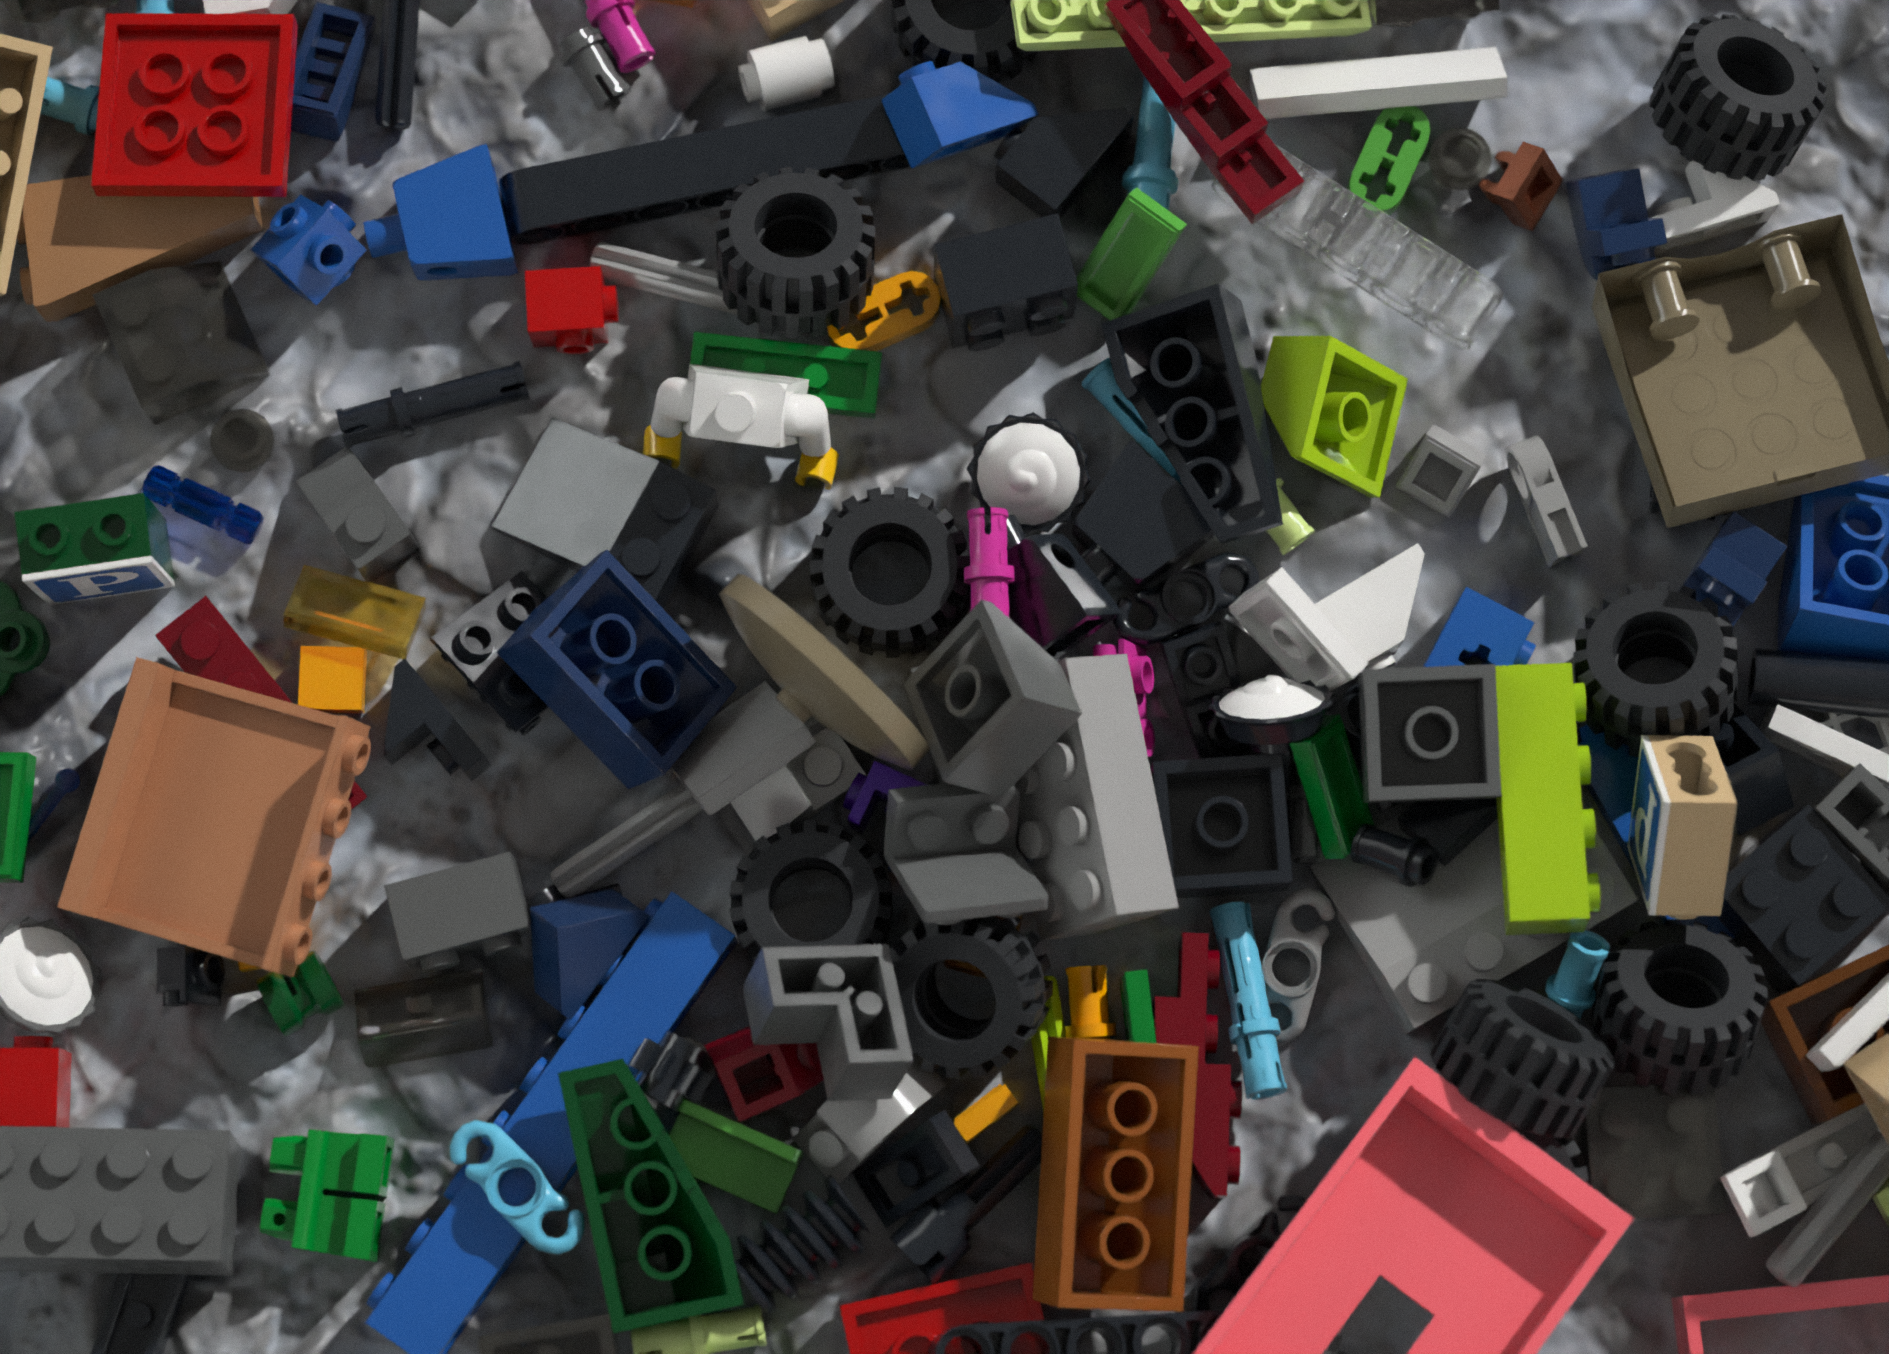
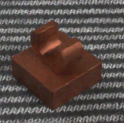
M1522 142L1516 154L1509 151H1500L1496 154L1495 160L1501 169L1505 171L1499 182L1495 183L1487 179H1481L1478 185L1489 201L1501 206L1513 225L1534 231L1562 184L1563 178L1544 148Z

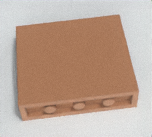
M136 657L57 907L260 967L264 970L293 977L296 966L305 960L311 947L312 930L309 924L316 902L324 898L331 882L332 868L328 863L336 838H340L345 833L350 821L351 803L348 799L355 776L360 775L364 771L369 760L371 743L367 737L371 727L344 715H332L180 672L160 663Z

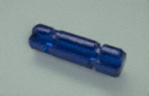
M155 465L151 468L144 480L141 491L149 500L164 507L170 503L172 504L171 508L175 512L218 532L224 528L226 529L225 533L229 537L245 544H252L259 535L264 517L258 510L241 502L235 506L232 498L189 478L181 481V477L177 476L178 473L160 465Z

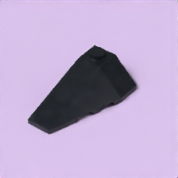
M1217 283L1101 323L1117 385L1126 399L1132 402L1148 427V433L1169 459L1181 478L1180 482L1219 542L1222 544L1229 543L1283 525L1257 360L1242 301Z

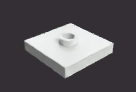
M1282 567L1245 591L1228 607L1230 609L1229 612L1281 670L1298 683L1311 680L1316 687L1326 685L1328 692L1355 678L1368 665L1366 660Z

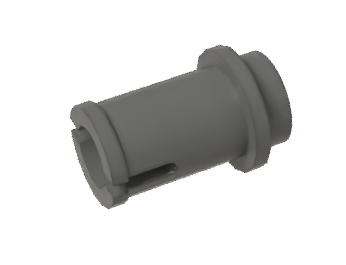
M584 27L572 33L560 43L558 48L563 54L560 62L564 67H572L594 101L596 109L602 111L615 104L604 87L603 80L614 96L617 95L620 100L629 94L631 87L624 81L602 47L605 42L602 34L594 35L590 27Z

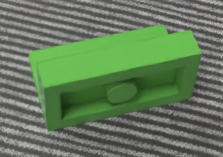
M684 1099L677 1110L679 1115L669 1136L693 1177L777 1215L804 1156L802 1151Z

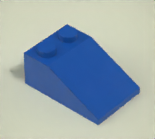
M1880 475L1795 496L1778 602L1777 650L1889 661V477Z

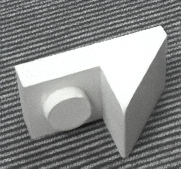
M1694 160L1689 162L1685 172L1696 204L1692 203L1690 197H1685L1663 204L1655 210L1656 216L1652 218H1663L1667 244L1654 246L1655 255L1768 221L1780 205L1776 192L1752 181L1746 176H1743L1741 180L1730 179L1724 173L1716 172V174L1704 170L1703 165Z
M825 728L813 736L816 741L813 743V746L730 802L755 841L762 835L765 838L770 837L776 833V827L789 823L790 827L803 823V820L809 819L846 795L855 776L859 772L866 775L842 737L829 728Z

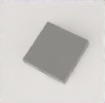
M766 681L712 717L670 768L708 816L725 807L813 746V743L816 742L805 724L794 718L775 699L778 694Z

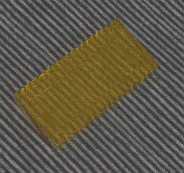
M304 564L283 614V622L286 628L395 658L407 659L426 610V598Z

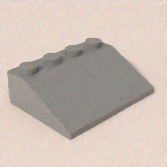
M1398 817L1377 828L1411 840L1409 836L1400 830ZM1498 818L1446 866L1438 861L1432 878L1425 885L1417 883L1412 887L1405 886L1399 882L1396 875L1365 864L1353 862L1350 854L1344 859H1327L1326 862L1317 863L1308 868L1322 893L1330 899L1337 919L1406 1035L1454 1008L1470 981H1475L1476 979L1501 981L1567 943L1571 934L1505 935ZM1597 832L1595 848H1586L1585 854L1587 873H1598L1600 912L1590 913V920L1585 929L1587 931L1638 901L1637 896Z

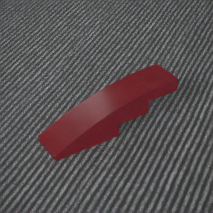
M1110 0L1105 3L1104 10L1161 102L1208 169L1252 225L1302 190L1305 180L1266 134L1269 122L1230 76L1233 64L1180 0Z

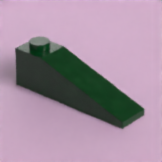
M622 1058L559 1072L558 1077L613 1334L743 1305L744 1302L730 1238L625 1060Z

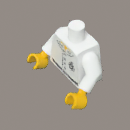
M689 364L688 379L672 377L660 385L656 395L651 425L647 426L644 431L643 454L651 458L671 460V467L674 469L680 466L682 428L688 436L756 446L782 448L799 443L802 453L795 481L801 486H805L807 477H813L823 481L825 489L830 490L839 459L838 452L831 448L828 412L825 403L819 397L808 394L809 379Z

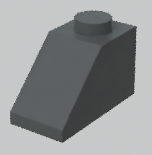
M343 448L296 481L367 584H370L420 549L407 526L350 448Z

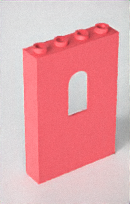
M1414 1057L1193 1354H1322L1379 1276L1434 1316L1407 1354H1537L1634 1218L1506 1123L1469 1102L1459 1093L1457 1087Z

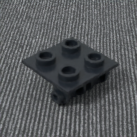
M521 571L433 635L430 641L442 653L441 658L445 662L449 661L467 680L468 687L475 689L480 694L479 698L481 701L488 703L506 722L505 726L509 731L514 730L515 733L519 731L524 736L539 724L542 719L539 715L549 707L496 653L533 610L547 599L538 587Z

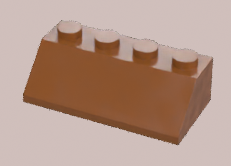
M1048 1036L1033 1300L1058 1308L1183 1312L1199 1046Z

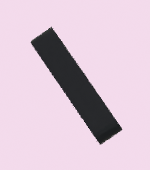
M1226 1310L960 1325L946 1329L934 1337L928 1348V1354H944L947 1344L955 1337L964 1338L969 1341L975 1348L976 1354H1010L1011 1344L1020 1334H1028L1034 1337L1040 1344L1042 1354H1077V1340L1086 1330L1095 1331L1101 1335L1106 1343V1354H1144L1142 1338L1146 1330L1151 1326L1161 1328L1170 1337V1354H1193L1208 1335L1211 1327L1217 1323Z

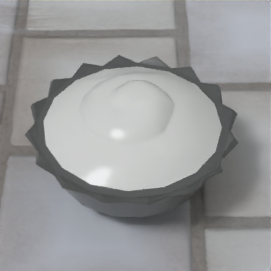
M27 917L19 924L6 923L0 934V1014L9 1023L33 1033L48 1032L59 1035L66 1029L80 1028L84 1018L95 1014L94 1002L103 993L98 984L102 969L92 961V948L80 943L74 930L61 929L52 919L38 922Z

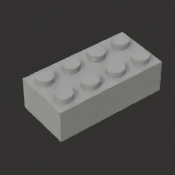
M1127 654L1074 657L1057 661L1064 671L1082 714L1016 782L1020 788L1017 820L1019 847L1025 861L1049 895L1048 908L1046 910L1032 911L1037 921L1040 941L1100 934L1179 908Z

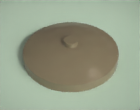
M737 574L720 592V598L740 636L752 654L782 689L775 699L799 722L804 724L812 716L854 746L907 770H913L930 751L924 737L901 710L841 651L775 595L743 574Z

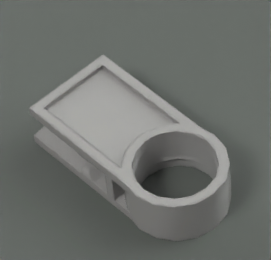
M1537 435L1506 446L1505 456L1511 478L1548 567L1556 566L1569 556L1572 559L1578 558L1588 545L1546 445Z

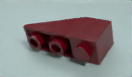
M749 1025L704 1045L728 1104L739 1122L798 1097L824 1080L817 1043L754 1045Z

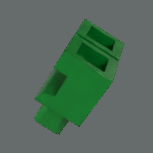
M308 1129L307 1137L298 1135L274 1137L271 1147L269 1172L301 1176L298 1202L265 1198L262 1208L260 1232L284 1241H291L292 1248L378 1262L386 1204L373 1200L329 1196V1192L337 1191L387 1198L395 1139L387 1135L350 1134Z

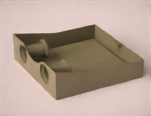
M1842 214L1778 229L1748 245L1718 255L1691 259L1663 257L1598 274L1592 311L1667 528L1889 473V360L1876 327Z

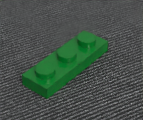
M694 332L690 364L809 379L808 394L819 397L825 403L828 414L871 419L876 417L882 352Z

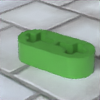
M1416 106L1386 108L1380 113L1352 171L1346 191L1349 205L1355 213L1363 218L1371 220L1384 219L1393 214L1402 201L1427 146L1431 132L1428 118ZM1400 121L1406 122L1411 125L1409 135L1417 140V142L1406 140L1398 156H1394L1386 152L1392 139V133L1385 129V127L1396 129ZM1381 166L1390 170L1384 190L1392 194V196L1381 194L1377 201L1373 202L1365 198L1367 187L1359 182L1371 183Z

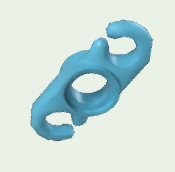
M479 1120L462 1125L454 1133L449 1146L450 1160L456 1165L463 1164L466 1161L468 1142L476 1137L487 1138L493 1147L491 1158L482 1164H469L465 1169L466 1176L481 1185L491 1205L538 1251L559 1255L572 1250L581 1241L584 1233V1214L579 1210H572L568 1214L567 1231L557 1238L548 1237L541 1227L543 1217L551 1211L566 1210L569 1206L568 1198L553 1189L543 1170L498 1125ZM513 1168L528 1170L536 1182V1191L533 1198L527 1204L518 1207L507 1205L501 1199L498 1191L501 1177Z

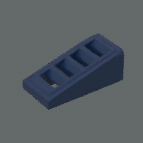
M320 2L315 3L296 52L291 131L334 142L340 141L375 30V16ZM324 30L353 37L351 44L323 38ZM318 54L344 62L343 65L318 60L316 56ZM312 78L335 85L333 89L310 84L309 79Z

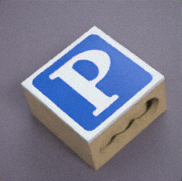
M1641 735L1627 847L1649 915H1668L1681 920L1693 919L1697 916H1721L1737 802L1713 736Z

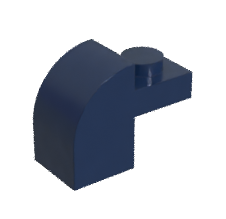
M1639 168L1621 169L1565 181L1578 246L1585 266L1594 280H1597L1598 274L1655 260L1654 246L1667 244L1663 218H1648Z
M1733 511L1720 526L1681 587L1684 585L1696 590V601L1698 602L1709 597L1718 605V617L1726 615L1733 628L1744 610L1754 603L1767 584L1765 579L1788 546Z

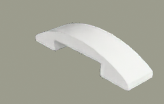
M1865 1103L1795 1135L1720 1177L1749 1237H1754L1808 1209L1807 1206L1816 1202L1878 1129Z

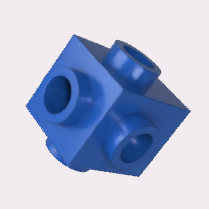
M301 194L294 202L283 206L274 215L270 222V228L250 249L290 290L316 306L333 287L341 285L350 277L355 268V263L366 252L365 247L350 233L356 226L355 222L341 208L330 200H327L323 206H320Z

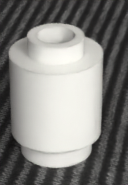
M803 36L748 50V64L739 66L740 80L746 100L748 102L758 100L763 112L821 97V90L832 88L835 85L830 56L822 38L808 41L807 37Z

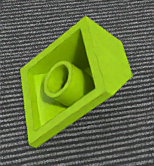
M1273 336L1261 383L1264 407L1291 457L1370 498H1380L1408 378L1332 336Z

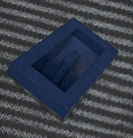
M614 889L530 907L535 993L571 1020L648 919L649 915Z

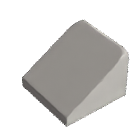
M1432 425L1395 487L1450 519L1485 461L1486 455L1442 428Z

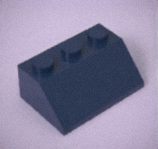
M608 550L598 554L534 609L496 652L627 789L665 775L737 689V686Z

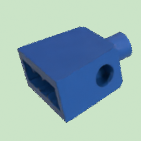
M487 144L476 146L398 178L392 184L399 213L363 222L371 257L376 258L407 251L417 280L429 281L509 276L519 273L496 172Z

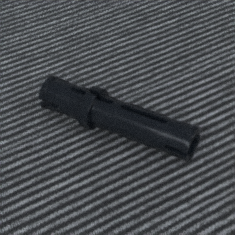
M520 361L405 393L402 387L390 390V397L345 409H336L346 449L352 448L353 445L401 433L403 438L415 436L414 429L521 400H530Z

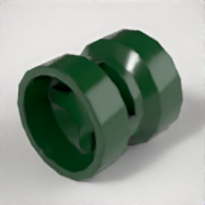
M315 950L308 952L305 960L296 966L293 977L270 972L256 980L258 989L269 1012L285 1037L303 1029L306 1020L315 1014L320 1013L327 1016L344 1007L341 995L331 975Z

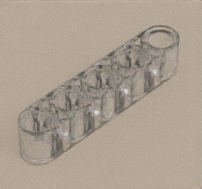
M1276 145L1305 182L1299 193L1256 223L1443 341L1460 349H1471L1503 300L1504 293L1501 289L1477 270ZM1215 178L1211 187L1216 195L1242 213Z

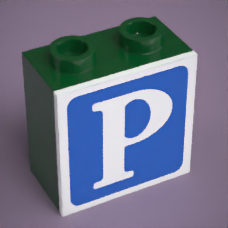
M144 493L14 512L22 581L48 605L175 587L167 520Z

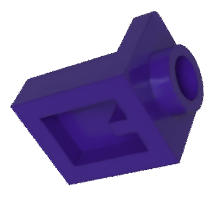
M874 761L868 776L860 772L855 776L845 797L843 808L851 811L847 819L851 829L862 834L864 833L878 801L888 802V789L925 786L927 784ZM887 805L883 811L885 814H887Z

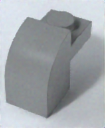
M916 1053L912 1055L913 1062L891 1099L827 1100L816 1111L817 1114L792 1138L826 1177L831 1175L840 1184L885 1140L910 1122L947 1086L936 1072L932 1074L920 1068L924 1060Z

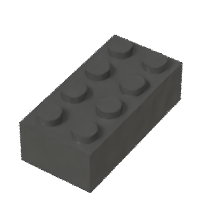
M0 1126V1272L233 1276L242 1147L230 1130Z

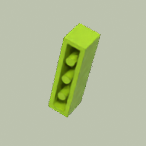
M1572 663L1495 666L1501 796L1496 797L1505 935L1585 932L1590 920V913L1600 912L1598 873H1587L1585 854L1586 848H1595V816L1593 809H1582L1581 785H1590L1591 783L1589 746H1578L1576 722L1586 721L1584 683H1573Z

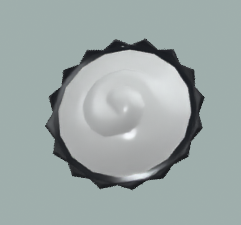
M1034 412L1022 417L1008 415L1000 424L987 426L984 438L973 444V459L966 468L972 478L969 492L979 500L980 508L984 507L985 515L991 516V507L1004 508L1008 510V515L1016 516L1025 535L1034 530L1049 533L1057 523L1069 522L1074 509L1084 504V489L1091 481L1086 469L1088 455L1079 447L1076 434L1065 430L1057 419H1044Z
M1267 675L1265 678L1249 683L1243 682L1237 689L1224 688L1221 696H1212L1211 701L1213 704H1209L1208 708L1215 712L1214 715L1218 717L1225 733L1230 739L1249 744L1250 750L1257 753L1279 754L1292 751L1290 742L1311 737L1320 731L1326 709L1333 704L1331 700L1335 694L1328 692L1326 685L1316 687L1311 680L1298 683L1291 678Z

